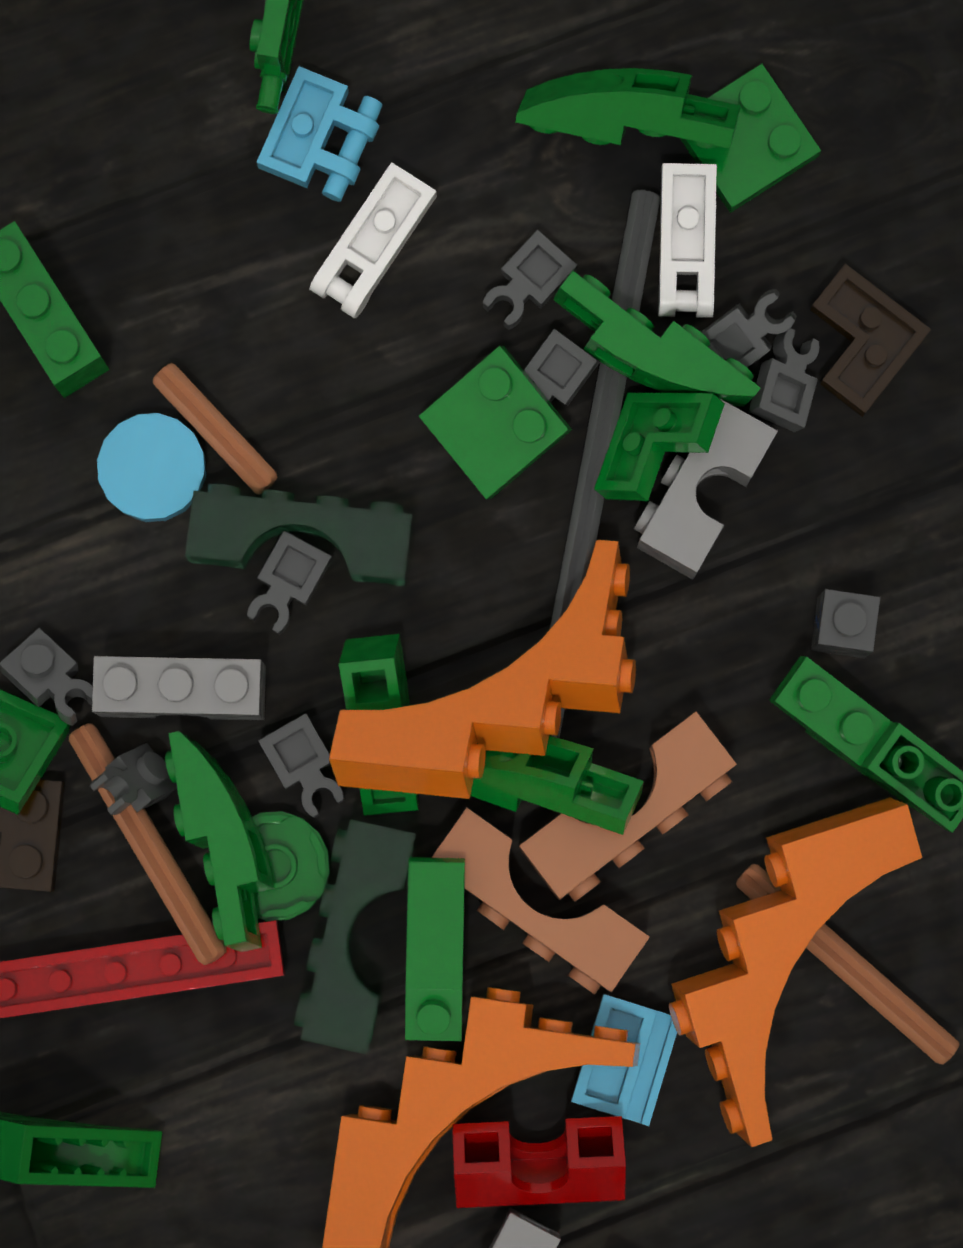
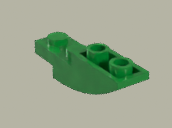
M639 68L602 69L556 78L527 89L517 111L515 123L529 125L533 130L540 133L552 134L562 132L580 136L585 141L596 145H606L609 143L621 145L626 128L631 127L651 137L668 135L690 140L694 145L702 148L724 147L730 149L741 105L688 94L692 78L690 74Z
M572 271L560 286L553 299L595 332L584 347V351L607 367L642 385L662 393H713L719 399L739 407H744L761 388L752 381L754 376L746 366L733 358H727L725 361L708 348L710 341L696 328L688 324L681 327L673 321L660 338L652 332L654 325L646 316L633 308H628L626 311L609 299L611 293L608 288L590 275L585 274L582 278Z
M807 656L799 657L769 701L806 728L805 732L842 760L948 832L953 833L963 819V771L903 725L890 721Z
M180 731L168 733L171 750L165 754V763L171 781L177 784L179 804L174 806V820L179 834L182 837L185 836V841L202 849L209 848V853L204 854L203 864L207 880L211 886H215L218 907L212 910L215 933L219 940H224V946L239 952L262 948L253 893L274 889L268 858L256 824L237 788L217 761L197 741Z
M549 736L545 756L486 750L483 776L481 779H473L470 796L514 812L517 811L521 801L524 800L623 835L640 799L644 781L591 763L594 748Z

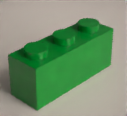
M13 221L0 230V301L54 386L66 398L110 369L16 222Z

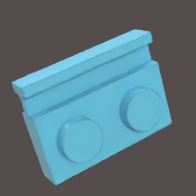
M603 994L590 1036H594L595 1026L629 1030L627 1041L641 1043L638 1066H581L571 1102L614 1116H622L624 1119L649 1126L677 1031L671 1015Z

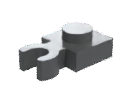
M537 230L501 268V274L510 282L507 286L501 285L491 289L483 300V308L488 312L498 301H508L513 306V311L504 320V327L510 330L516 327L522 320L524 304L529 299L542 309L558 291L570 273L577 271L578 265Z
M772 289L765 292L759 298L755 312L751 315H748L739 303L702 330L701 333L710 341L708 348L725 361L727 358H733L748 367L771 350L772 345L765 335L767 333L781 334L792 327L797 316L793 311L782 319H773L768 315L767 306L774 303L780 295L777 289Z
M790 328L784 333L777 334L774 339L773 353L776 360L772 358L761 364L756 382L761 388L752 398L749 413L796 432L804 429L806 426L818 379L806 374L805 370L806 366L812 363L818 356L819 341L811 339L802 343L800 354H798L792 345L795 330Z
M553 329L524 371L550 403L556 397L568 406L600 362L556 329Z
M283 531L257 578L270 588L267 594L260 595L251 602L247 617L255 622L262 609L266 607L276 608L279 612V618L272 630L274 633L281 635L290 623L291 614L288 607L291 601L295 600L307 607L333 560L332 556Z
M40 628L0 662L1 673L36 706L40 707L51 697L54 700L59 718L68 725L73 726L77 722L75 712L67 706L72 698H84L92 706V685L81 679H71L79 672L77 662Z
M307 714L300 716L258 740L285 789L287 790L299 782L304 788L301 796L302 805L310 816L316 818L320 815L313 803V797L321 789L330 790L339 804L345 801L342 788L334 780L324 777L321 772L322 769L331 765L329 761L330 754Z
M148 743L119 755L90 784L93 791L105 788L113 795L115 803L107 809L111 815L120 814L129 805H132L136 812H139L165 799L177 789V784L173 783L168 775L165 761L158 754L154 753Z

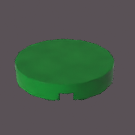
M283 811L259 813L252 818L259 831L268 858L274 889L253 893L257 918L265 921L291 920L309 911L324 894L330 876L329 851L320 833L303 818Z

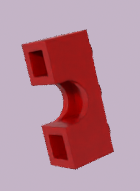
M622 1116L565 1119L564 1133L557 1139L545 1143H526L515 1139L509 1132V1121L452 1124L456 1208L625 1200L626 1161Z

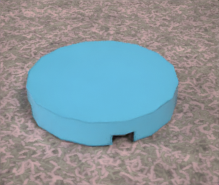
M160 413L138 414L117 424L104 439L97 458L98 481L109 502L125 515L144 522L167 521L185 512L195 501L194 499L198 496L206 478L205 454L195 434L178 419Z

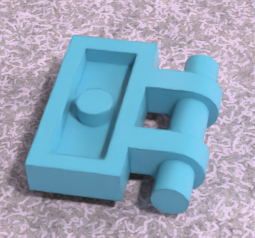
M298 66L257 159L258 168L305 188L308 187L315 169L324 172L329 177L322 194L331 200L341 202L348 185H354L361 169L357 164L366 143L373 142L379 129V124L376 120L383 104L375 98L364 96L357 112L345 108L343 105L349 94L347 85ZM334 126L348 132L338 156L324 150Z

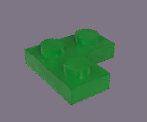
M627 393L594 490L605 499L648 501L665 452H709L725 403L713 393Z

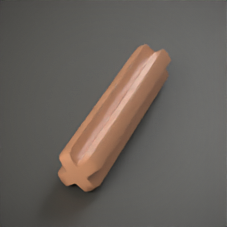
M170 363L166 365L153 378L155 387L254 493L260 495L274 484L278 478L275 470L175 364Z

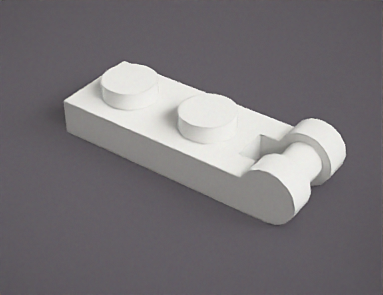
M391 162L315 275L309 290L322 298L327 297V295L342 304V311L356 319L436 199L437 191ZM346 265L361 273L354 286L339 277Z
M662 163L658 291L659 317H675V312L678 311L696 312V317L713 318L717 164ZM677 275H697L696 290H676Z

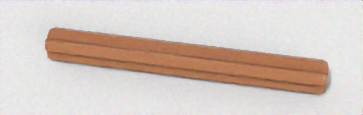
M91 723L80 726L68 736L71 746L92 781L106 770L105 767L115 759L100 732ZM98 789L108 808L115 803L113 795L107 789ZM129 805L120 814L113 815L198 962L207 965L222 957L227 952V947L224 946L223 940L218 939L213 923L146 810L143 809L136 812L133 806Z
M757 864L750 865L736 882L737 887L751 900L781 890L780 887L776 888L773 886L768 873ZM826 924L815 933L806 947L813 955L933 1061L943 1065L952 1058L959 1047L958 1040Z

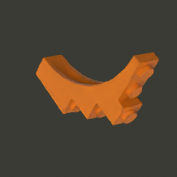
M596 540L586 576L567 610L537 644L507 668L468 689L428 703L386 710H340L329 756L338 786L470 799L473 779H481L484 773L486 750L545 756L549 735H558L561 722V708L620 713L624 692L632 693L634 690L636 661L634 659H627L624 637H620L622 612L621 610H616L618 596H627L630 582V565L621 563L619 542Z
M889 797L766 837L771 853L764 857L766 870L773 886L776 888L780 887L781 890L719 910L723 927L717 929L718 942L727 961L733 960V964L671 984L676 1001L669 1003V1011L674 1027L680 1036L686 1034V1037L699 1048L712 1045V1047L705 1049V1056L714 1080H721L727 1100L720 1102V1109L724 1122L731 1134L737 1133L751 1147L772 1141L765 1101L766 1049L774 1011L792 968L815 933L848 899L881 876L922 858L909 807L906 803Z
M487 987L486 998L471 997L462 1062L455 1061V1050L423 1046L422 1056H406L397 1121L391 1120V1109L359 1105L358 1115L348 1114L341 1116L322 1248H389L397 1213L416 1172L441 1137L452 1128V1124L458 1123L475 1106L509 1085L550 1070L583 1065L638 1066L641 1043L627 1041L629 1030L595 1026L594 1036L572 1033L573 1022L539 1018L538 1028L531 1027L534 1005L519 1003L521 994L519 991Z

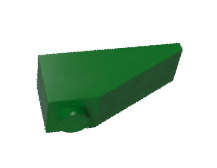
M400 634L346 639L339 661L346 710H386L410 706ZM359 788L364 816L415 811L419 808L418 794Z
M409 857L405 1040L462 1041L465 858Z

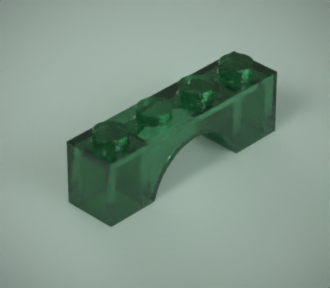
M209 484L208 492L193 490L185 556L191 563L245 569L253 554L268 540L281 535L283 531L288 533L305 532L324 538L338 549L347 563L352 581L406 587L413 517L412 514L402 513V505L388 502H371L370 510L348 507L349 500L333 496H317L316 504L295 502V494L279 490H263L262 498L240 496V488L224 484Z
M351 819L348 831L338 829L331 862L340 863L336 885L326 883L319 910V916L328 918L324 939H313L307 963V971L316 972L311 994L301 993L294 1021L295 1026L304 1027L301 1040L363 1054L369 1053L381 997L366 987L353 968L349 952L350 934L356 918L370 902L384 894L405 890L408 879L409 857H413L417 839L415 833Z

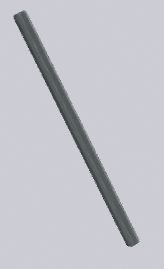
M635 190L631 196L612 301L625 311L628 308L640 311L660 204V196L651 191ZM600 362L550 629L567 610L586 576L599 530L604 497L596 492L594 487L620 416L627 380L626 376L607 367L602 362ZM561 708V722L558 735L549 736L560 738L565 708Z

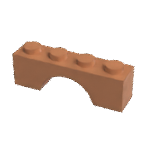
M697 712L693 713L649 748L654 772L652 788L644 805L636 814L631 816L623 835L560 814L519 846V849L558 900L569 894L574 902L601 882L595 875L596 871L611 860L620 868L645 849L638 839L655 826L663 835L686 818L689 814L682 806L700 793L705 801H708L733 782L726 772L737 765Z
M466 808L432 858H465V890L482 901L477 912L503 930L509 922L515 924L528 934L522 943L546 961L550 962L553 956L557 954L570 963L573 968L568 976L594 995L600 986L612 992L650 937L605 905H601L584 916L572 919L552 918L533 910L518 895L510 877L509 854L512 839Z

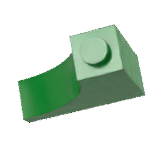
M0 1112V1180L15 1184L155 1188L162 1131L146 1128L75 1123Z

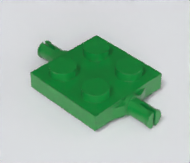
M265 0L263 20L254 19L250 36V51L255 52L254 68L261 70L260 77L262 82L258 103L256 104V109L269 114H277L279 112L281 92H286L304 0Z

